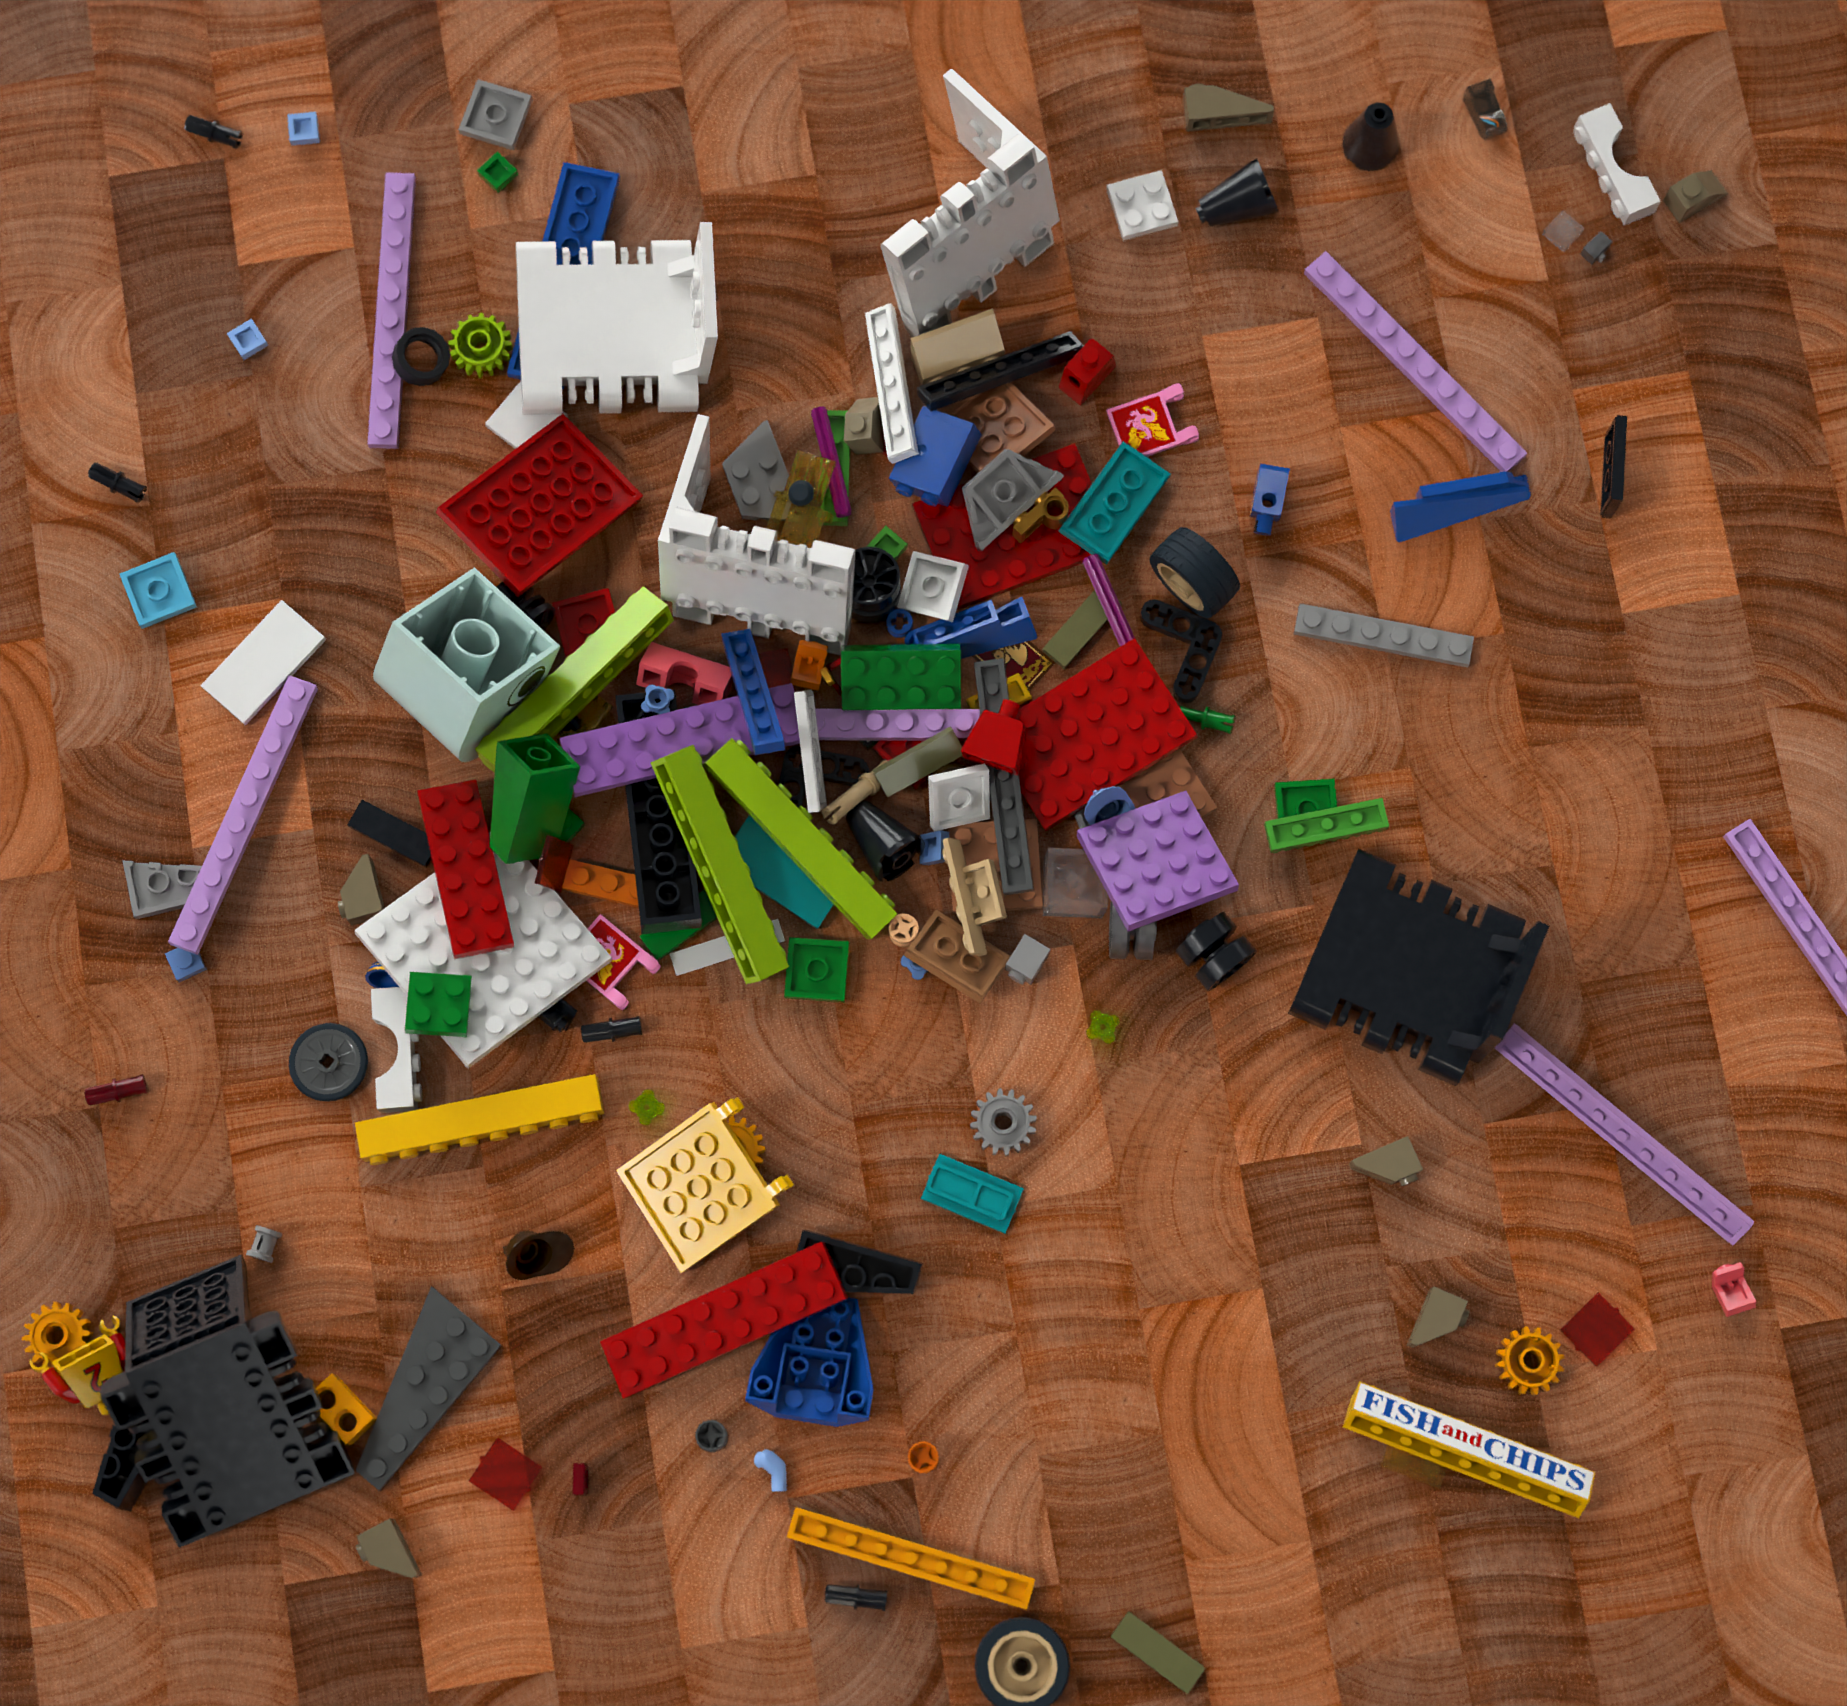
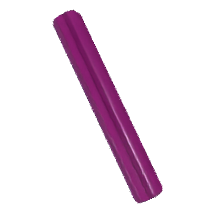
M824 406L816 407L811 410V415L835 513L838 518L851 515V507L827 409Z
M1093 554L1083 560V564L1118 644L1122 646L1135 637L1099 556Z

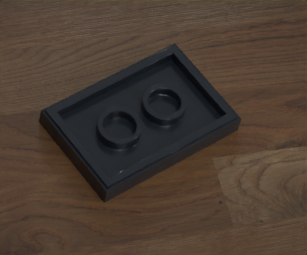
M1617 415L1604 435L1601 518H1612L1623 501L1627 416Z

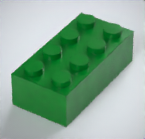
M960 644L841 645L842 710L961 709Z

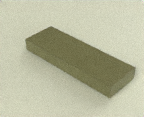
M1095 590L1042 649V652L1064 670L1108 621Z
M950 726L872 771L886 796L890 797L961 757L962 746Z
M1129 1611L1110 1636L1186 1694L1190 1692L1205 1670L1204 1666Z

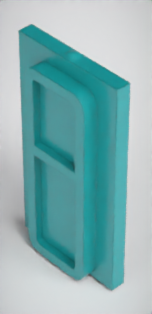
M939 1153L932 1172L928 1176L929 1179L921 1199L1006 1234L1013 1214L1016 1213V1207L1024 1188Z

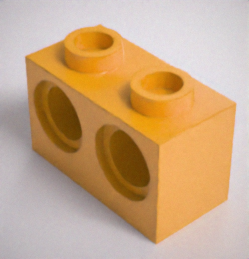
M331 1373L316 1387L321 1399L328 1392H333L336 1397V1402L330 1409H325L322 1405V1408L319 1409L321 1414L316 1421L320 1422L323 1419L330 1429L338 1432L342 1442L345 1444L353 1445L376 1422L377 1417L336 1374ZM353 1414L357 1419V1424L352 1431L347 1432L343 1428V1419L347 1415Z

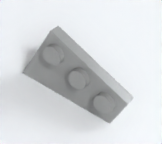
M122 860L133 917L141 919L183 908L202 866L162 865L161 863L149 862V864L134 863L133 861Z

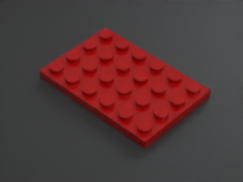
M562 413L437 508L436 514L519 597L638 504L644 495Z
M1075 443L1031 459L1063 474L1064 477L1047 492L1050 493L1056 487L1064 495L1069 506L1068 517L1092 485ZM965 484L957 486L948 507L940 504L934 507L924 503L922 500L912 503V508L931 555L969 565L957 610L1083 564V560L1091 555L1058 532L1060 528L1050 529L1044 524L1040 525L1028 538L1020 543L1013 537V526L1015 525L1012 523L982 551L977 550L962 487ZM1033 504L1026 512H1030L1036 505ZM1057 507L1047 510L1048 514L1053 517L1060 516L1063 513Z
M1135 638L1018 710L1015 719L1024 722L1026 726V737L1019 769L1021 793L1046 832L1085 808L1095 789L1119 787L1198 738L1197 733Z

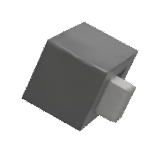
M1600 231L1582 249L1581 255L1591 264L1596 260L1601 263L1606 257L1603 253L1610 247L1612 240Z

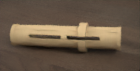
M883 760L877 767L881 766L882 764L888 761ZM873 771L862 774L856 784L822 809L824 818L834 812L832 817L827 820L828 823L836 824L839 819L869 795H875L880 790L881 785Z

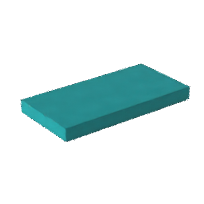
M1123 441L1058 532L1091 555L1097 554L1100 560L1107 565L1171 474Z
M749 815L735 835V838L738 841V849L743 861L750 869V877L755 889L815 929H818L834 904Z

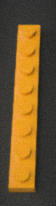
M795 1507L787 1533V1538L1025 1610L1028 1608L1035 1583L1034 1578Z

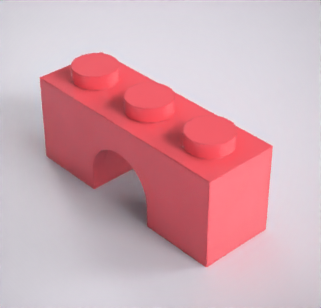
M651 642L639 663L636 685L646 688L653 684L667 689L671 684L684 683L694 689L692 703L701 705L726 699L731 691L733 677L729 666Z

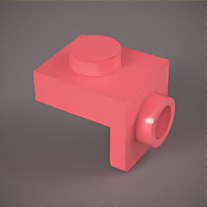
M1742 1263L1734 1265L1725 1264L1713 1272L1712 1289L1727 1317L1756 1308V1300L1744 1278V1266Z

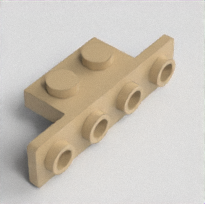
M949 837L943 839L944 848L942 854L950 870L949 884L951 890L955 893L958 904L956 906V914L962 922L964 946L970 955H987L981 926L1007 918L994 860L986 859L966 866L961 841Z

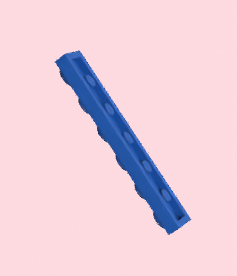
M751 629L722 633L723 647L755 755L785 750L783 734Z

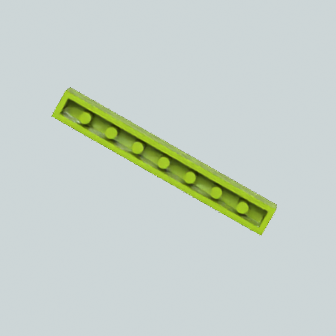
M644 586L637 593L632 594L627 602L616 613L610 615L595 633L589 635L585 643L573 654H570L554 673L548 675L532 694L527 695L511 714L505 716L500 725L489 735L482 738L479 745L475 748L482 763L495 773L496 746L498 741L546 733L553 738L674 621L668 605Z
M732 738L729 739L703 764V767L867 940L872 939L897 915L893 909L895 907L894 902L886 894H878L872 887L875 884L874 881L864 871L859 873L852 866L854 860L843 849L838 851L831 844L834 839L824 828L821 827L818 830L811 822L813 819L812 815L801 805L797 808L790 800L792 794L782 784L777 786L769 778L772 774L763 763L759 761L756 764L748 756L751 751L741 740L738 739L735 742Z
M694 745L687 746L650 762L745 983L750 984L762 981L788 968L786 953L774 933V925L762 905V897L755 889L750 877V869L743 861L738 849V841L730 831L725 811L718 803L714 793V786L702 766V758Z

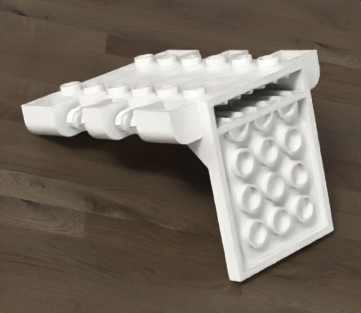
M953 69L945 73L943 78L958 140L987 168L980 173L981 176L977 180H971L966 186L961 182H957L940 196L942 205L935 209L936 212L931 217H925L920 221L921 225L916 220L911 219L880 245L904 327L912 338L953 323L950 311L954 310L963 299L966 300L970 297L971 293L980 302H983L997 290L994 276L1000 273L1006 264L1012 263L1015 260L1014 257L1026 267L1054 244L1051 227L1060 221L1047 156Z
M700 222L694 255H692L691 240H651V264H646L645 247H638V264H628L629 252L627 247H620V264H616L615 241H592L593 265H588L587 247H580L579 261L581 265H570L571 255L569 248H562V265H557L555 241L516 242L522 415L562 414V386H568L569 404H575L577 400L575 386H586L585 400L587 404H594L593 386L598 385L599 413H621V385H626L627 403H634V385H644L643 397L645 403H652V385H657L658 412H697L699 404L698 384L708 383L718 338L712 222Z
M698 414L658 538L661 599L672 602L673 616L711 625L714 614L730 615L738 620L747 621V629H751L752 635L769 639L772 628L790 629L797 634L806 635L805 641H816L827 645L828 653L841 655V645H847L851 629L855 549L819 540H814L812 548H807V545L799 544L798 546L788 543L787 540L781 539V541H777L776 530L754 526L751 534L744 530L734 531L730 530L727 526L718 527L716 516L700 513L711 479L709 416Z

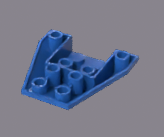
M848 1297L847 1300L773 1332L751 1368L745 1401L774 1417L833 1427L868 1421L874 1389L858 1299Z

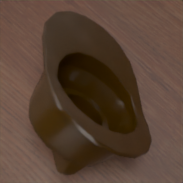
M530 1230L521 1231L510 1239L508 1245L503 1246V1252L507 1257V1272L512 1278L517 1280H526L558 1272L568 1265L573 1257V1240L568 1234L561 1231L536 1233Z

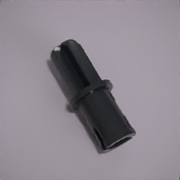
M188 115L185 120L184 129L187 132L208 138L210 143L216 141L231 146L234 149H238L241 144L240 141L231 139L230 136L242 139L243 132L220 125L217 120L211 122L194 115Z
M97 462L93 463L88 471L89 478L110 488L112 493L118 492L134 500L136 503H140L145 496L142 491L146 492L147 487L125 477L122 471L117 473Z
M640 1016L619 1020L609 1018V1021L581 1026V1036L585 1043L612 1039V1042H615L616 1038L642 1035Z
M829 1584L826 1586L824 1599L826 1603L854 1606V1610H857V1607L885 1611L888 1591L860 1588V1585H857L855 1588Z

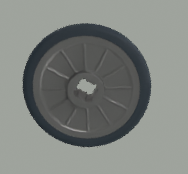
M335 1023L319 1024L306 1030L294 1043L289 1056V1071L294 1084L303 1094L318 1101H335L350 1095L363 1081L368 1066V1055L361 1038L350 1028ZM328 1056L334 1059V1062L332 1063V1065H330V1068H326L322 1065V1062H324Z

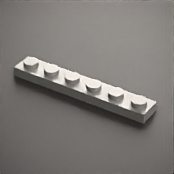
M1301 603L1298 607L1294 635L1466 668L1470 664L1474 641L1473 636Z

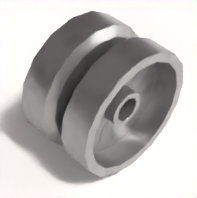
M1111 901L1109 958L1125 959L1129 953L1130 940H1133V952L1136 959L1152 960L1154 941H1156L1157 921L1128 932Z

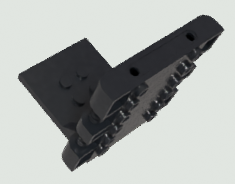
M1358 848L1288 1014L1326 1030L1339 1003L1343 1007L1336 1022L1337 1026L1342 1027L1346 1023L1349 1016L1348 1013L1350 1009L1361 1013L1353 1027V1032L1360 1035L1367 1017L1372 1018L1361 1046L1383 1054L1394 1029L1397 1028L1399 1032L1392 1046L1393 1050L1399 1051L1402 1048L1406 1033L1417 1037L1410 1049L1409 1056L1414 1059L1417 1058L1424 1040L1429 1042L1418 1070L1456 1086L1460 1082L1469 1060L1476 1063L1481 1062L1503 1040L1550 926L1538 921L1522 939H1519L1526 920L1487 904L1478 926L1475 927L1473 922L1479 910L1477 905L1473 904L1469 908L1465 922L1455 918L1462 905V899L1455 897L1448 914L1443 913L1453 888L1431 880L1421 903H1419L1417 898L1422 889L1423 882L1417 880L1411 889L1410 897L1407 898L1399 894L1406 881V875L1399 873L1392 891L1386 889L1396 864Z
M242 1255L126 1302L125 1372L108 1379L101 1386L100 1397L118 1431L128 1427L130 1433L137 1434L151 1428L154 1429V1431L146 1435L144 1434L136 1442L140 1449L135 1454V1464L144 1482L155 1479L158 1484H166L179 1478L180 1481L166 1487L162 1492L164 1499H166L162 1503V1516L179 1548L355 1474L354 1465L336 1430L328 1429L327 1425L323 1422L303 1429L302 1426L313 1422L320 1416L321 1412L319 1409L322 1408V1399L312 1379L303 1378L300 1372H292L278 1378L277 1375L290 1370L296 1364L294 1357L297 1356V1348L278 1311L266 1312L252 1318L248 1304L246 1263Z

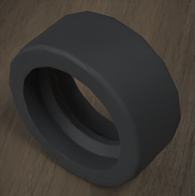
M418 327L408 330L401 336L393 349L392 361L398 375L407 383L416 386H426L440 379L449 366L451 355L449 346L443 336L432 329ZM415 341L428 344L437 354L438 361L436 367L429 372L415 370L405 359L406 347Z

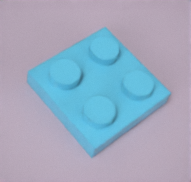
M175 552L119 574L138 624L142 629L197 607Z

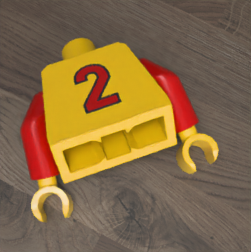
M116 1316L111 1317L114 1324L113 1329L106 1328L104 1321L101 1320L99 1330L103 1335L51 1362L54 1368L49 1367V1359L45 1353L40 1352L42 1358L45 1359V1364L41 1367L34 1366L30 1360L31 1368L35 1372L42 1373L41 1378L56 1396L71 1404L81 1403L85 1408H90L96 1404L102 1415L109 1414L100 1397L101 1386L111 1377L125 1372L126 1342L122 1333L117 1331L120 1321Z

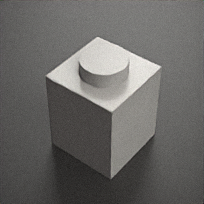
M1024 934L1006 963L1005 970L1009 972L1008 976L1019 984L1023 985L1024 982H1027L1031 985L1050 955V949Z

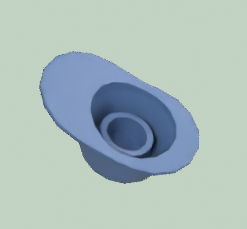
M1113 786L1100 790L1095 789L1087 802L1084 815L1087 822L1092 825L1136 808L1124 789Z

